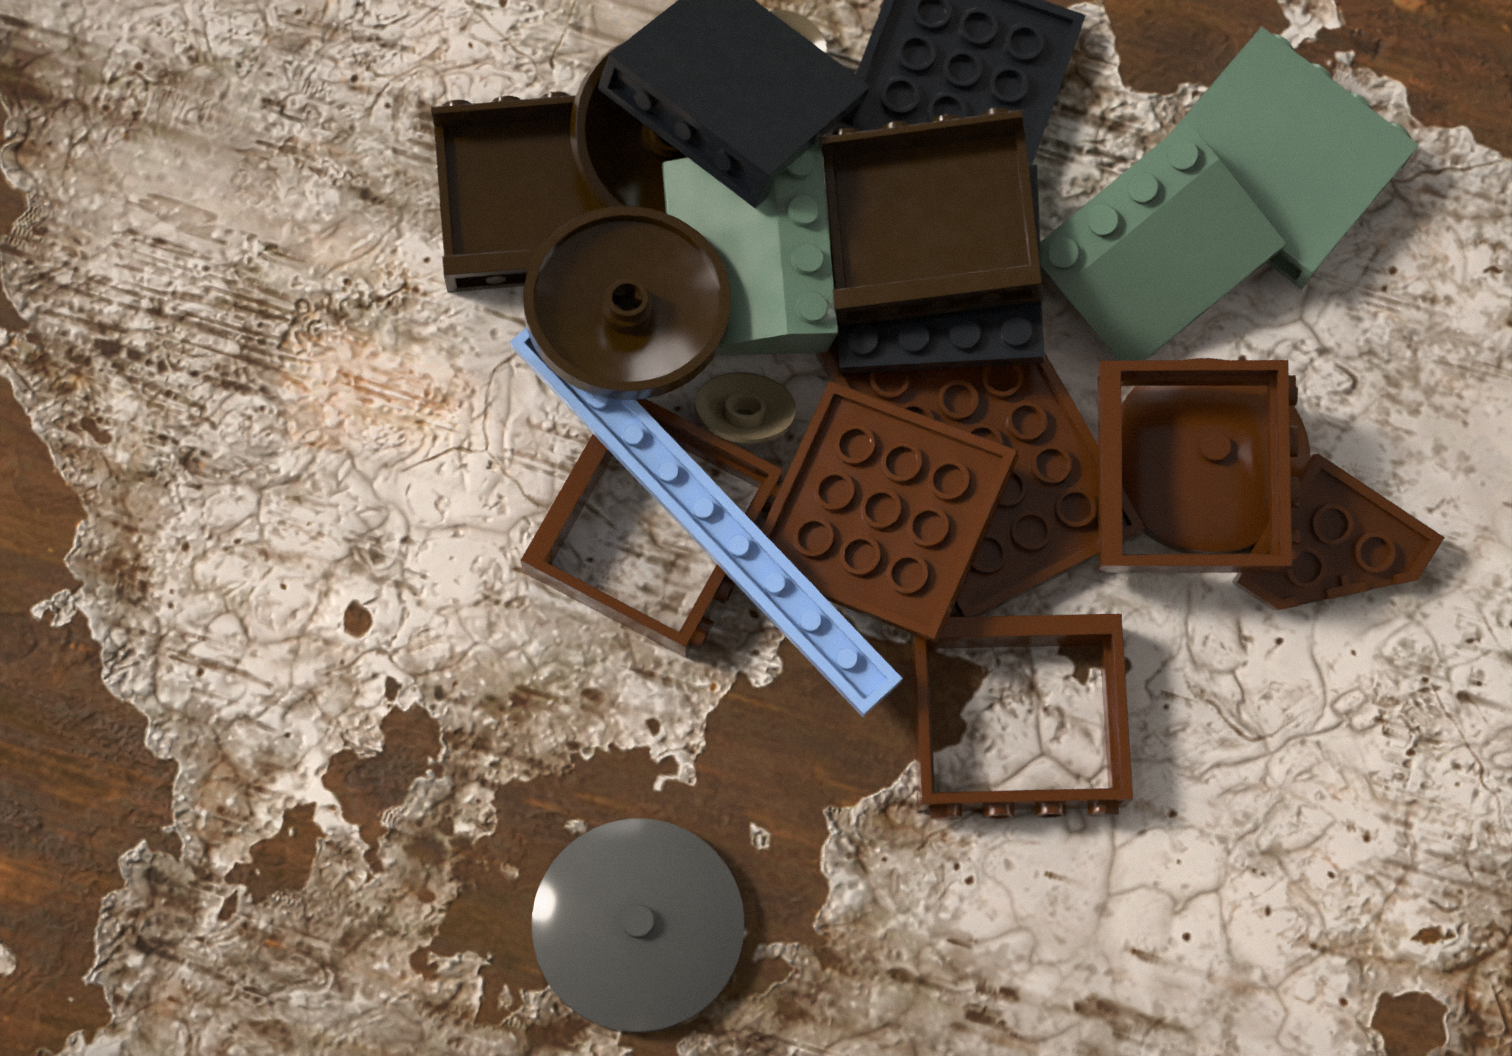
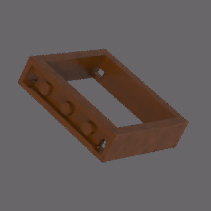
M1288 360L1100 361L1097 370L1099 573H1286L1292 567V559H1299V543L1301 542L1300 529L1291 528V508L1299 507L1300 482L1299 477H1290V457L1298 456L1299 431L1298 426H1290L1289 406L1297 405L1298 388H1296V375H1289ZM1121 386H1267L1270 554H1123Z
M637 399L636 401L683 450L758 488L745 512V515L758 527L764 514H769L781 488L783 469L647 399ZM593 434L521 558L523 573L686 658L692 645L700 649L706 641L714 624V621L708 619V616L715 603L718 601L725 604L736 585L717 564L679 632L551 565L613 457V454Z
M1122 614L949 617L937 644L910 633L918 812H931V819L933 820L962 818V811H983V818L1007 819L1015 816L1014 810H1035L1036 817L1057 818L1067 816V809L1087 808L1088 816L1107 817L1118 815L1119 808H1125L1133 800ZM1100 645L1108 788L935 792L929 649Z

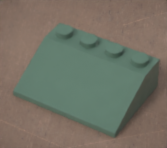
M1186 121L1041 241V268L1118 361L1147 360L1281 251L1287 244L1220 158L1191 124Z
M819 141L814 143L775 178L767 199L756 208L752 207L689 158L663 162L666 213L693 227L711 244L720 257L728 276L731 292L730 318L724 341L716 355L826 353L838 334V327L832 290H834L822 152Z

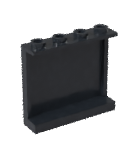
M678 0L609 54L597 89L752 207L756 208L767 199L775 178L816 143L819 137L824 136L843 118L850 123L856 120L871 86L755 0Z

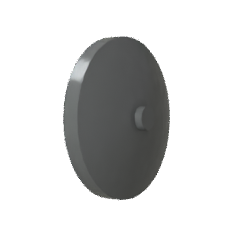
M618 820L596 827L570 843L550 865L538 888L532 914L533 945L538 963L548 984L564 1004L576 1014L593 1024L618 1032H658L680 1025L697 1016L720 995L728 984L739 961L743 945V903L735 879L725 862L709 844L697 835L682 827L660 820Z

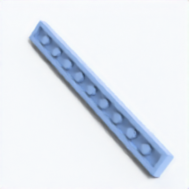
M527 327L510 341L511 348L863 718L902 682L903 678L636 400H617L600 397L580 390L563 380L539 356L529 337Z

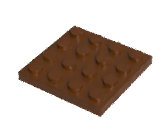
M829 381L761 531L828 601L937 644L1019 455L1017 450Z

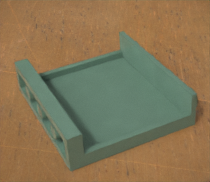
M1263 27L1257 31L1172 130V132L1175 131L1184 122L1188 121L1220 158L1287 244L1266 263L1301 290L1401 168L1403 169L1419 146V144L1411 139L1410 134L1405 128L1397 123L1385 120L1372 110L1371 105L1364 97L1357 93L1348 92L1333 80L1331 74L1324 67L1308 62L1294 51L1288 40L1278 34H1271Z

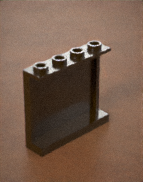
M550 92L544 94L541 98L522 100L516 96H500L493 99L492 102L473 104L466 100H451L445 102L442 106L431 107L435 132L443 237V274L448 293L524 286L527 272L535 254L552 233L578 216L604 208L595 199L582 180L572 152L570 122L576 95L570 96L565 92Z
M993 108L985 111L980 116L961 118L951 114L941 115L928 123L911 125L907 122L896 121L883 125L881 129L860 131L854 128H844L834 131L831 136L819 137V145L824 158L835 290H832L833 302L840 326L1044 301L1022 110L1011 111L1008 108Z

